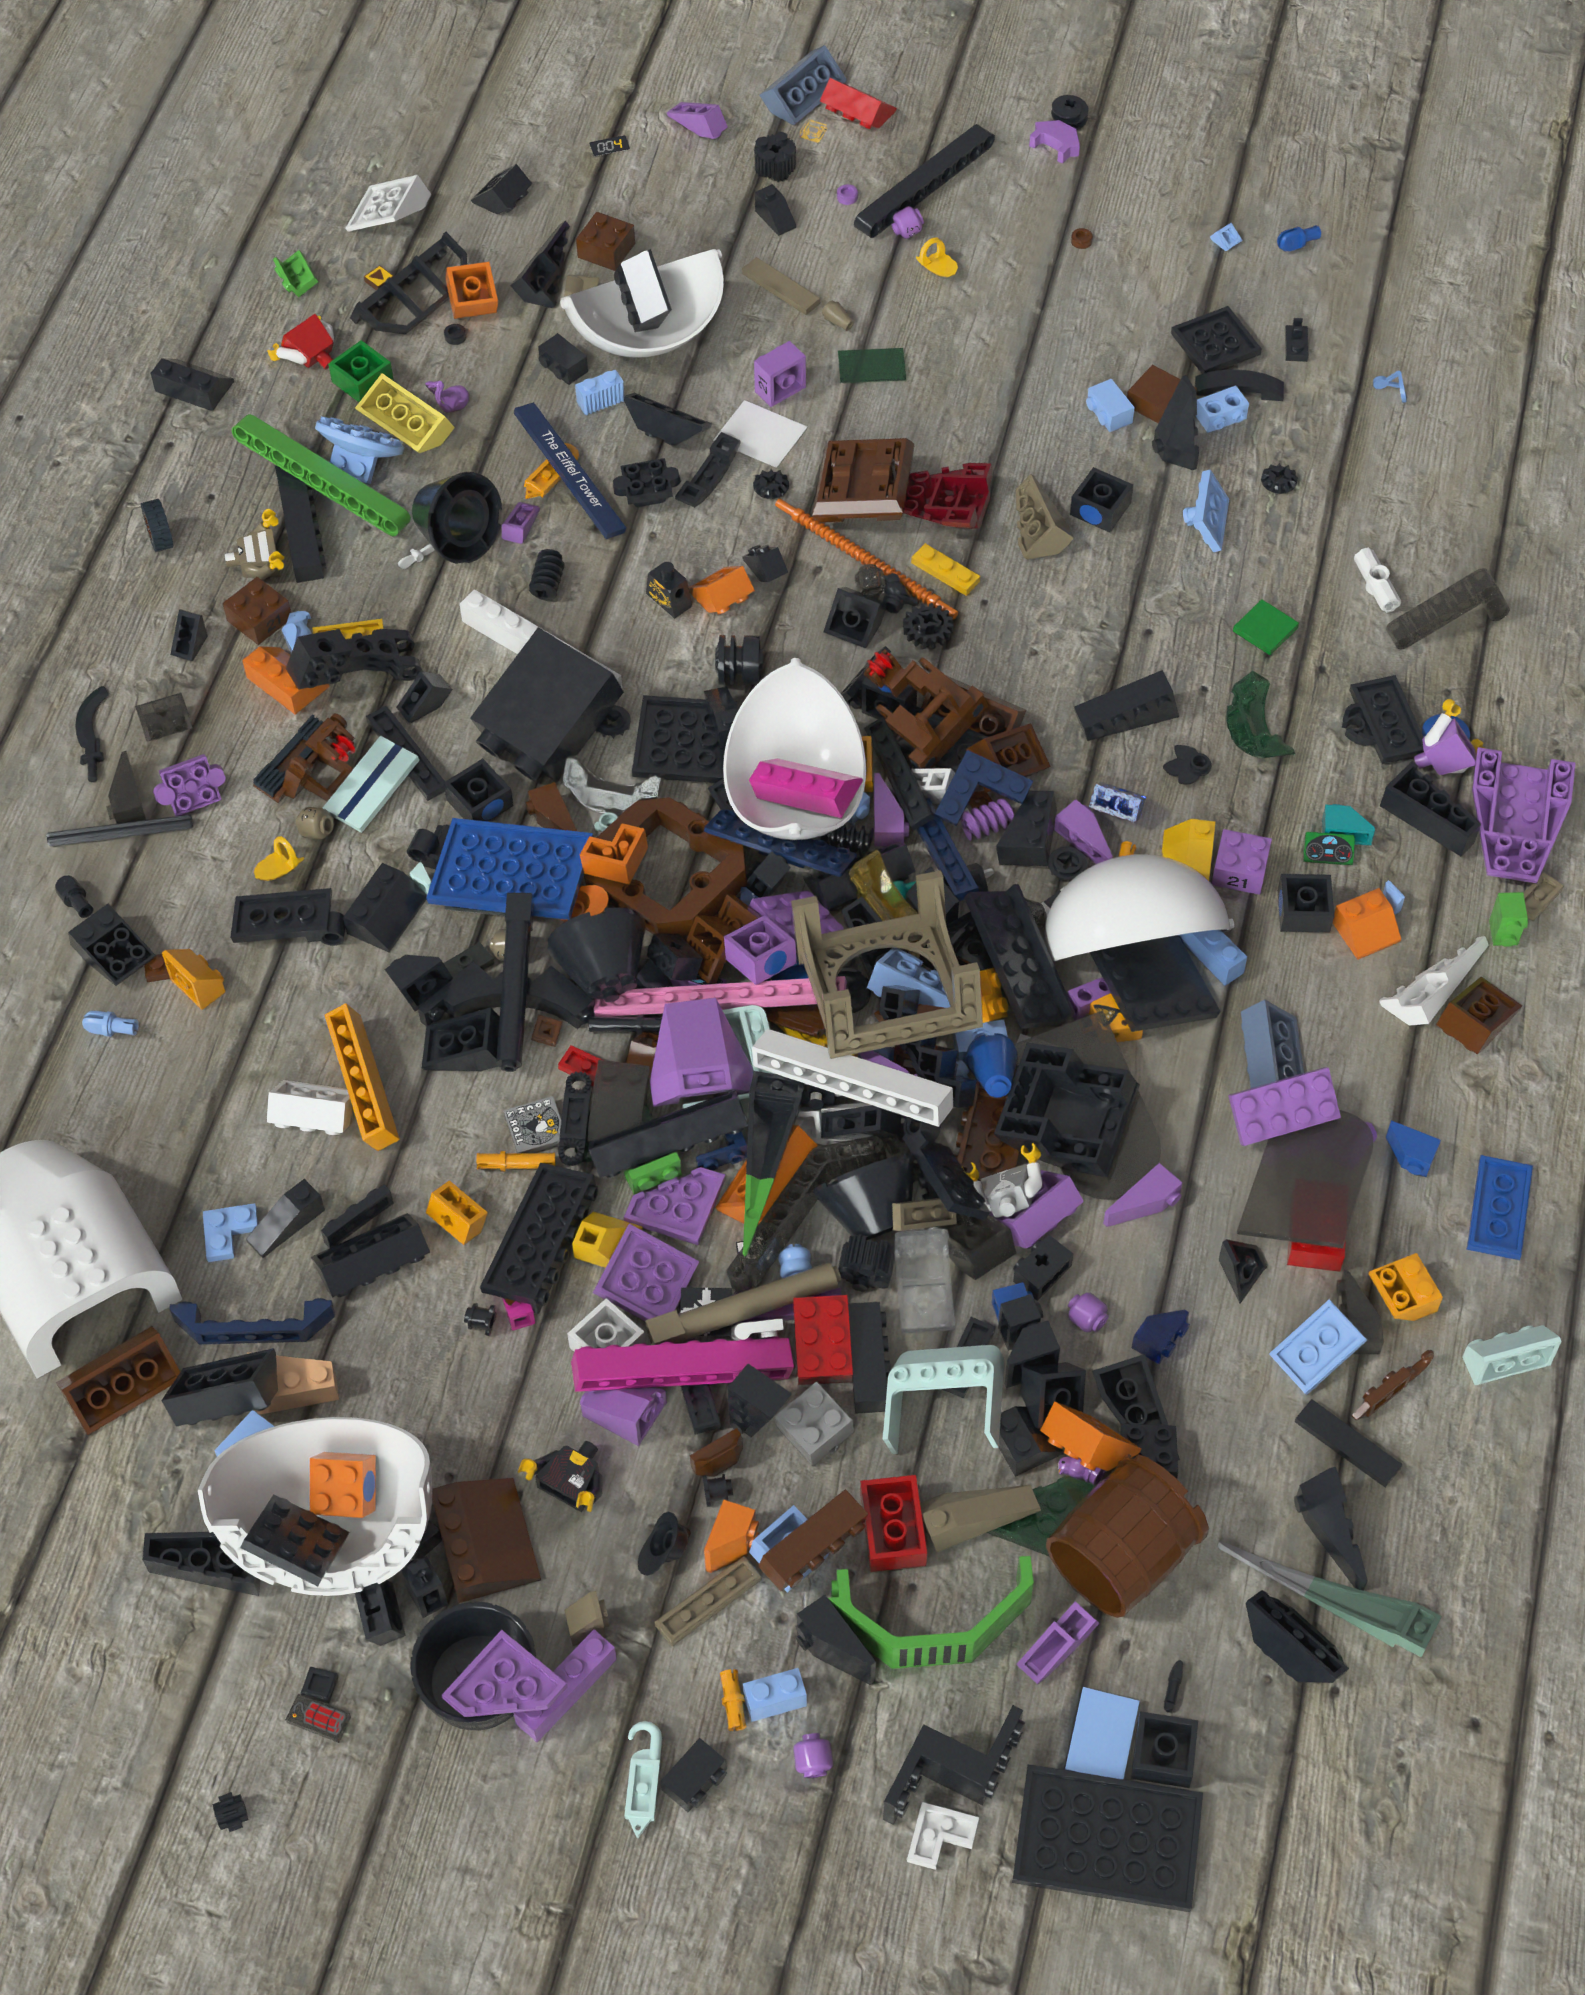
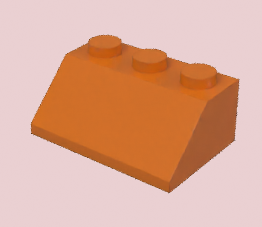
M259 646L242 660L246 677L296 715L329 688V684L314 688L298 690L286 670L291 655L281 647Z
M1054 1402L1040 1430L1049 1437L1048 1442L1061 1449L1064 1447L1066 1455L1077 1460L1079 1458L1082 1459L1080 1464L1092 1471H1095L1096 1468L1109 1471L1118 1466V1462L1125 1455L1130 1454V1458H1132L1141 1451L1140 1447L1095 1417L1058 1402Z

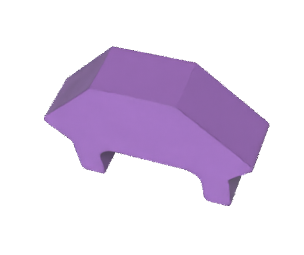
M1060 120L1035 123V131L1030 135V147L1036 148L1039 144L1043 143L1058 151L1057 161L1060 163H1064L1069 157L1079 156L1080 143L1075 128Z

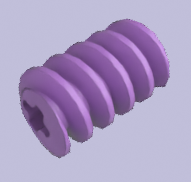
M1001 798L997 800V803L989 802L988 806L981 805L979 809L973 808L970 813L964 811L961 817V825L969 841L972 840L971 834L980 839V831L989 836L990 827L995 833L999 831V824L1004 830L1007 829V821L1011 822L1014 812L1011 805Z

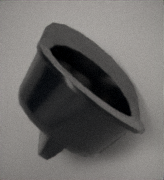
M663 1513L658 1518L653 1531L644 1543L638 1557V1570L641 1574L645 1576L652 1575L660 1569L664 1562L677 1560L684 1554L691 1531L678 1523L674 1513Z

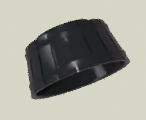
M468 1602L455 1605L451 1609L448 1608L440 1612L433 1620L431 1619L416 1639L410 1662L413 1685L424 1704L435 1715L452 1726L465 1730H485L506 1722L514 1715V1713L464 1717L442 1697V1694L501 1630L536 1658L535 1645L529 1630L526 1629L521 1619L504 1607L496 1604L494 1606L492 1603Z

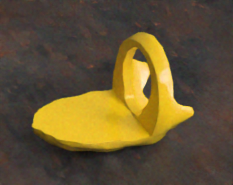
M937 237L929 239L921 248L920 256H916L921 265L938 276L950 277L957 272V262L945 254V245ZM937 243V252L927 257L928 248L932 244Z
M278 836L274 840V853L268 855L255 867V878L264 881L280 878L294 870L304 860V857L298 858L291 844L284 837Z

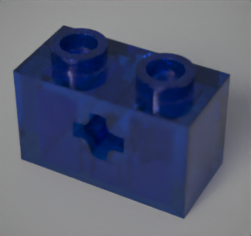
M1099 782L1095 784L1089 808L1136 822L1140 819L1147 796Z

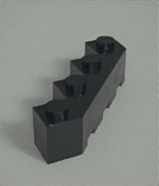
M900 985L883 986L879 1009L883 1019L891 1020L917 1014L920 990ZM937 1037L900 1044L901 1048L906 1050L913 1061L911 1064L919 1077L953 1088V1107L973 1106L977 1080L954 1076L958 1050L937 1046Z

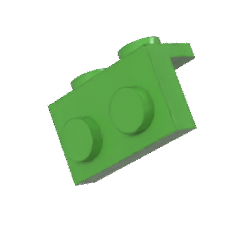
M300 250L283 263L277 257L273 258L276 265L274 270L284 280L282 285L289 293L293 291L300 297L319 282L305 255Z
M677 1152L670 1153V1155L660 1159L648 1161L645 1165L638 1168L626 1170L624 1176L635 1195L673 1178L682 1176L681 1160Z

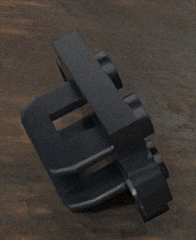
M665 458L620 466L622 476H618L613 480V490L617 496H626L628 505L634 504L635 507L660 504L665 502L666 498L673 497L672 487L678 486L681 483L678 469L675 467L667 468Z

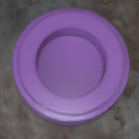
M846 184L837 189V200L841 204L851 205L857 201L858 190L855 186Z

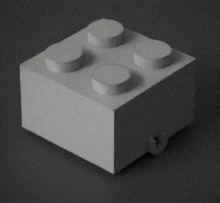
M817 1382L775 1415L777 1428L812 1467L827 1454H834L839 1449V1444L854 1433L852 1419Z

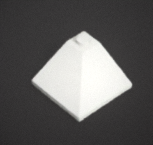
M418 175L371 185L345 229L353 231L397 221L424 209L431 193Z

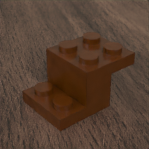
M726 895L718 916L696 915L686 942L703 958L698 975L709 984L717 983L725 962H728L725 955L724 936L762 917L735 895Z

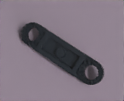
M581 1071L574 1074L571 1073L567 1077L564 1093L558 1154L560 1161L568 1166L578 1165L585 1157L592 1082L590 1076ZM576 1081H583L586 1083V1085L582 1089L580 1088L579 1090H575V1088L572 1087L573 1083ZM569 1148H576L579 1151L575 1157L572 1156L570 1158V1156L565 1155V1151Z

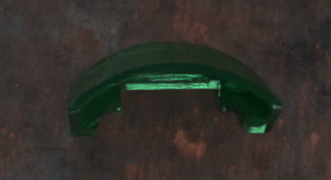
M1251 671L1236 682L1231 691L1234 697L1232 704L1227 706L1226 712L1227 728L1230 731L1231 739L1243 752L1257 758L1294 755V749L1283 743L1281 736L1278 734L1272 736L1268 730L1265 719V702L1270 686L1269 680L1255 671Z

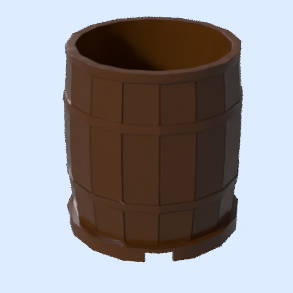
M1130 1454L1125 1455L1118 1462V1468L1107 1478L1100 1481L1068 1513L1065 1520L1047 1538L1046 1542L1050 1559L1072 1588L1091 1605L1103 1613L1116 1618L1124 1617L1142 1599L1150 1595L1175 1567L1182 1562L1193 1545L1200 1544L1207 1537L1209 1531L1204 1512L1199 1505L1193 1508L1184 1497L1188 1490L1181 1482L1161 1465L1139 1454L1134 1459L1130 1458Z

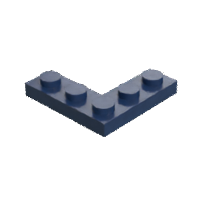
M967 750L935 812V816L957 826L978 784L1023 805L1033 785V780Z

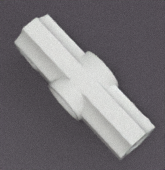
M1369 547L1361 549L1360 552L1355 554L1354 561L1366 581V591L1375 597L1382 611L1386 613L1394 611L1400 606L1401 599L1389 579L1390 572L1388 568L1381 565L1374 550L1369 549Z

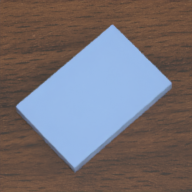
M1329 1299L1272 1350L1269 1355L1307 1395L1361 1347L1367 1339Z
M1083 1687L1065 1770L1123 1780L1140 1701Z

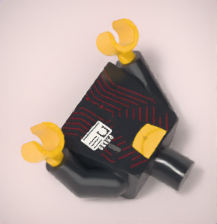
M584 1441L578 1451L565 1445L560 1450H555L538 1459H523L519 1465L517 1472H527L526 1480L530 1481L536 1475L537 1488L580 1512L584 1510L585 1506H587V1511L591 1512L593 1504L602 1496V1475L599 1472L598 1463L593 1460L598 1448L589 1441Z

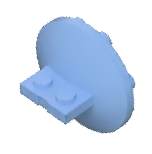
M321 416L320 420L316 422L315 429L334 444L330 463L363 483L371 484L378 458L403 454V441L392 438L390 434L374 432L372 428L363 425L344 424L343 420L333 417Z

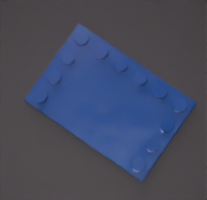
M452 818L426 897L427 902L434 905L505 913L507 893H532L534 916L570 920L584 876L580 853L589 836L594 837V835L587 832Z

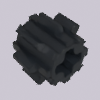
M232 1792L219 1796L220 1802L212 1805L220 1830L227 1828L229 1832L243 1828L242 1822L249 1819L241 1794L233 1796Z

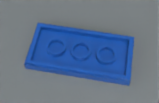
M1480 1155L1466 1250L1520 1260L1533 1165Z

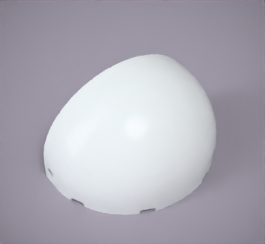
M316 1418L271 1427L231 1445L209 1465L198 1488V1495L204 1522L209 1532H214L221 1542L220 1548L242 1569L271 1585L276 1582L291 1587L292 1592L323 1596L344 1595L363 1591L364 1587L376 1582L378 1584L384 1582L399 1572L413 1557L425 1533L431 1513L432 1473L429 1454L423 1443L400 1427L363 1418ZM322 1452L376 1455V1511L363 1518L317 1515L350 1532L318 1587L240 1548L243 1540L273 1494L310 1511L311 1457Z

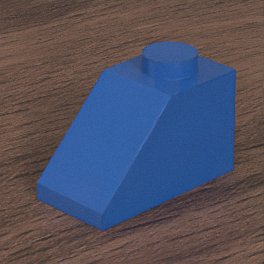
M1391 1120L1386 1139L1401 1168L1408 1170L1411 1174L1427 1177L1441 1140Z

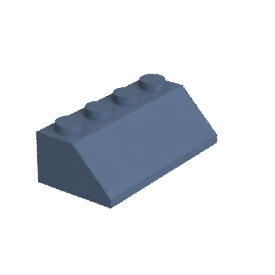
M823 45L807 54L760 94V97L772 114L795 125L821 103L820 99L829 78L843 83L847 79L827 47Z
M1263 1000L1241 1011V1027L1244 1033V1049L1247 1055V1072L1251 1088L1304 1073L1297 1019L1295 1016L1267 1000Z

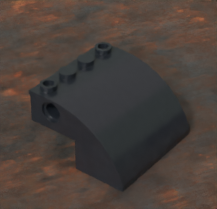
M1027 1042L994 1135L1020 1152L1021 1147L1025 1145L1030 1153L1033 1149L1032 1143H1034L1041 1152L1039 1160L1076 1172L1108 1177L1140 1084L1137 1083L1129 1070L1084 1064L1074 1049Z

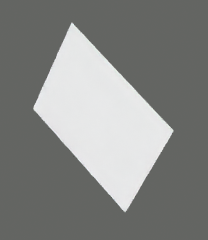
M744 400L713 441L723 432L741 441L738 452L777 468L806 430L807 426Z

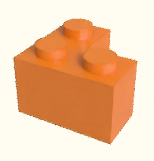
M622 823L612 842L589 836L580 853L584 874L630 885L648 849L645 829Z

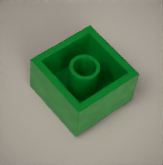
M362 340L328 363L332 383L357 402L362 400L381 374L394 381L391 362Z

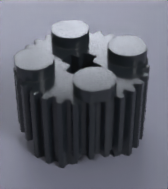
M777 132L775 135L759 137L755 141L754 161L758 177L764 176L765 178L768 177V179L773 178L777 182H783L784 179L788 180L791 172H794V169H796V146L786 133Z
M856 1234L850 1236L849 1242H845L842 1247L838 1267L841 1278L850 1282L854 1290L861 1292L867 1291L869 1287L888 1288L895 1260V1247L884 1240H881L880 1243L877 1241L872 1242V1240L867 1241L866 1236L861 1234L859 1236Z

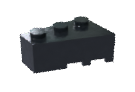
M1029 791L1023 805L1021 804L996 845L999 865L1048 866L1057 813L1054 791Z
M747 1364L727 1388L731 1427L733 1429L737 1428L741 1434L745 1433L749 1437H753L774 1417L792 1393L750 1364Z

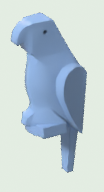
M306 611L289 613L287 624L282 628L284 638L291 653L298 636L312 634L306 626L308 619H311L310 614Z

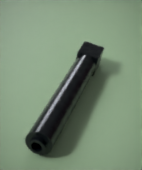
M507 893L506 934L496 1065L505 1072H514L522 1066L530 940L534 918L532 893Z

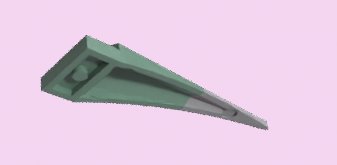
M1219 1541L1217 1546L1224 1552L1391 1647L1397 1644L1422 1657L1442 1617L1416 1602L1387 1597L1324 1580L1269 1561L1223 1541Z

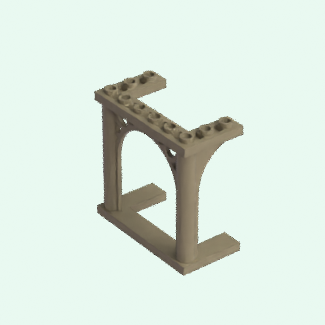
M941 870L916 875L919 914L821 934L817 897L813 896L791 901L797 959L799 965L804 964L817 1002L826 1030L830 1059L983 1027L980 969L977 962L960 966L946 927L944 882ZM879 948L907 949L921 954L934 965L950 1007L853 1027L849 990L837 991L836 979L842 967L859 954ZM843 956L839 959H833L834 957Z

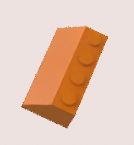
M794 1125L757 1227L767 1226L774 1219V1213L779 1205L786 1200L788 1191L798 1181L802 1169L812 1159L813 1152L818 1146L799 1125ZM747 1159L715 1207L719 1212L743 1224Z

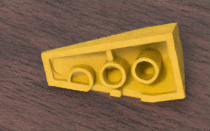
M1189 819L1165 829L1162 856L1190 866L1209 881L1215 821Z

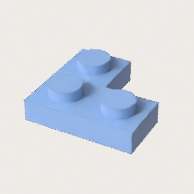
M255 1203L203 1211L205 1248L208 1262L234 1258L233 1235L250 1233L258 1225Z

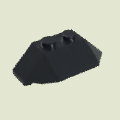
M635 392L624 396V402L637 429L644 431L645 435L649 437L662 438L669 445L675 446L687 441L712 426V423L661 404Z
M1263 1590L1245 1603L1253 1642L1295 1681L1334 1683L1349 1670L1336 1646L1293 1607L1277 1598L1270 1597Z

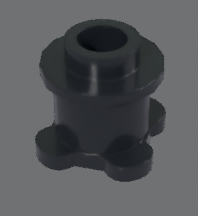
M474 1303L472 1308L468 1307L464 1317V1323H468V1329L485 1330L486 1336H490L497 1315L495 1311L496 1305L491 1304L490 1308L487 1309L479 1307L478 1303Z
M722 1474L720 1478L707 1479L706 1475H702L707 1507H711L712 1501H729L728 1496L733 1495L731 1479H725V1474Z

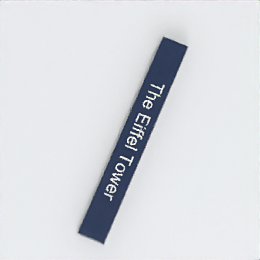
M533 402L516 407L514 415L604 538L609 539L624 534L626 526L536 404Z

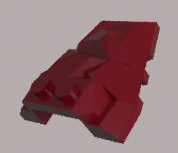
M992 463L963 464V469L949 471L948 466L941 468L942 473L932 475L929 474L928 470L910 473L903 514L949 527L980 528L990 501L989 486L992 479Z

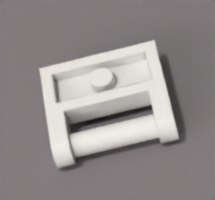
M774 1319L738 1324L731 1328V1338L738 1341L747 1339L750 1334H758L759 1339L777 1336V1331L784 1330L783 1320Z

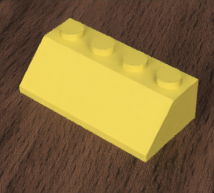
M384 374L379 376L355 407L361 414L403 441V443L419 454L441 446L455 428L444 415Z

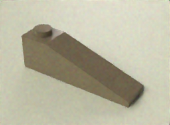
M1031 1485L943 1493L920 1503L921 1514L936 1552L1041 1511Z

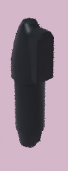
M1181 1660L1176 1661L1169 1674L1164 1700V1710L1167 1713L1173 1711L1179 1686L1182 1682L1183 1662Z

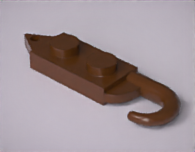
M1425 1351L1421 1355V1359L1412 1367H1402L1398 1372L1391 1371L1382 1380V1385L1377 1389L1374 1386L1371 1387L1363 1395V1404L1354 1412L1352 1417L1357 1421L1365 1416L1370 1417L1428 1367L1434 1358V1351Z

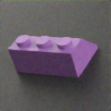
M1041 1170L1042 1187L1033 1197L1030 1207L1017 1211L1009 1217L995 1218L992 1211H990L991 1213L986 1220L1012 1245L1026 1249L1033 1247L1040 1237L1046 1232L1054 1230L1063 1218L1072 1215L1077 1210V1207L1084 1202L1070 1176Z

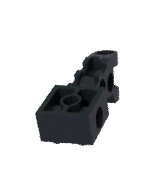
M340 629L298 636L286 666V670L298 690L340 682L342 674L360 670L389 672L395 680L410 681L416 679L422 668L418 658L399 656L398 652L411 651L415 643L411 632L398 629L373 630L371 635L365 636L361 633H355L349 639L344 638ZM407 640L405 643L397 644L399 641ZM414 667L412 670H405L406 668Z

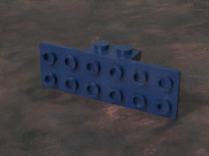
M728 809L720 810L704 828L706 833L759 850L758 854L768 856L773 852L775 855L782 856L788 864L800 868L808 866L838 877L843 876L857 857V854L850 852L849 849L829 845L823 840H788L766 835L747 825L738 817L735 811Z

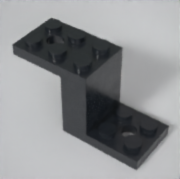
M1012 1705L988 1756L923 1724L884 1800L883 1820L894 1825L897 1817H904L910 1803L908 1802L910 1792L915 1793L922 1781V1776L920 1775L982 1806L987 1797L992 1799L999 1784L997 1782L1000 1776L999 1772L1005 1773L1011 1760L1010 1755L1013 1747H1018L1024 1734L1023 1710Z

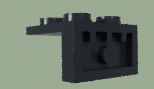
M1121 1425V1435L1141 1448L1139 1455L1148 1457L1165 1468L1176 1479L1178 1478L1176 1426Z

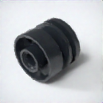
M719 635V642L715 651V671L718 676L719 685H725L726 674H730L731 685L735 684L737 674L742 675L743 685H757L760 682V672H763V649H760V636L744 635L742 646H737L736 636L731 635V644L726 646V635Z

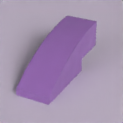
M1075 1601L1057 1622L1054 1621L1016 1665L1034 1682L1040 1684L1075 1651L1100 1623Z

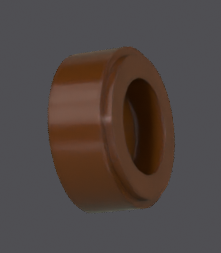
M1085 228L1076 229L1072 232L1071 244L1078 249H1086L1092 244L1093 234Z

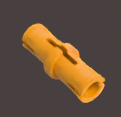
M724 1670L720 1672L724 1695L721 1700L722 1705L726 1708L728 1730L734 1731L735 1728V1731H740L747 1728L743 1710L745 1698L741 1694L738 1670Z

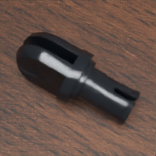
M70 875L60 877L55 884V890L67 907H73L81 918L89 917L94 909L85 899V889Z

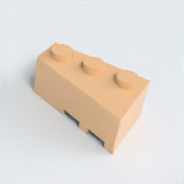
M276 1356L278 1391L272 1399L270 1406L262 1411H257V1414L261 1415L339 1400L337 1379L332 1361Z

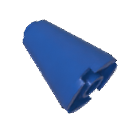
M994 1033V1035L990 1036L984 1034L977 1037L970 1043L967 1049L966 1061L968 1068L990 1096L996 1098L1003 1097L1009 1093L1012 1086L1018 1058L1015 1044L1010 1038L1000 1033Z

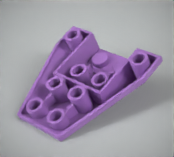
M709 998L665 1004L650 1078L653 1107L679 1104L680 1098L732 1092L734 1090L737 1091L738 1095L750 1093L753 1068L717 999Z

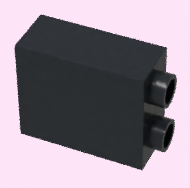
M538 627L470 717L481 732L476 739V743L496 758H499L504 750L517 757L512 764L514 768L534 782L543 774L557 783L624 691L611 671Z

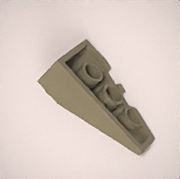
M1030 474L1016 489V510L1020 512L1017 528L1020 529L1021 536L1018 538V546L1023 557L1027 560L1059 554L1074 539L1062 515L1035 476Z

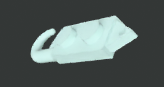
M648 1721L638 1722L633 1725L628 1734L629 1740H632L634 1735L640 1730H646L651 1734L650 1749L637 1751L633 1754L630 1761L624 1816L625 1819L629 1820L636 1838H639L648 1824L655 1820L660 1773L662 1732L658 1726Z

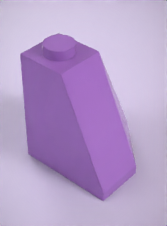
M659 1388L586 1391L580 1400L583 1417L637 1446L640 1445L667 1403L666 1391Z

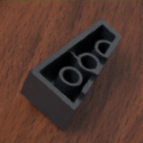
M1163 670L1074 706L1077 719L1087 741L1179 717L1173 690Z

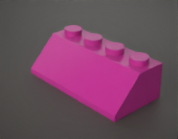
M777 758L760 761L749 781L757 799L842 818L861 786L863 779Z

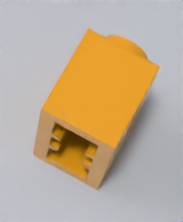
M450 1180L431 1193L426 1210L428 1216L463 1245L482 1232L488 1213Z

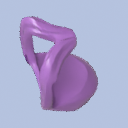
M428 381L425 383L428 390L435 394L436 402L440 408L446 413L463 409L469 401V393L461 385L451 386L443 391L444 383L442 381Z

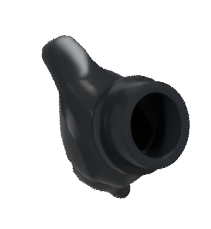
M892 573L883 576L886 583L883 601L888 603L886 611L897 614L904 604L918 606L919 600L911 597L906 587L900 582L897 574Z

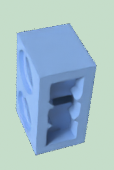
M1233 386L1197 399L1196 418L1207 433L1220 430L1223 427L1247 419L1249 402L1237 386Z

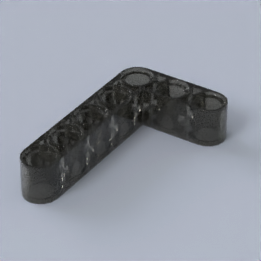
M1482 568L1394 619L1387 625L1386 631L1396 648L1402 650L1480 604L1492 621L1503 619L1508 615L1510 609L1489 571L1486 568Z

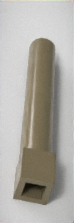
M826 1263L680 1314L675 1310L646 1320L647 1334L652 1345H660L664 1342L683 1344L688 1339L793 1303V1298L813 1297L838 1288V1282L841 1281V1276L837 1266L832 1267L830 1263Z

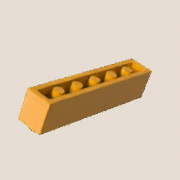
M345 1003L324 1016L362 1139L376 1151H380L399 1141L400 1138L361 1015Z

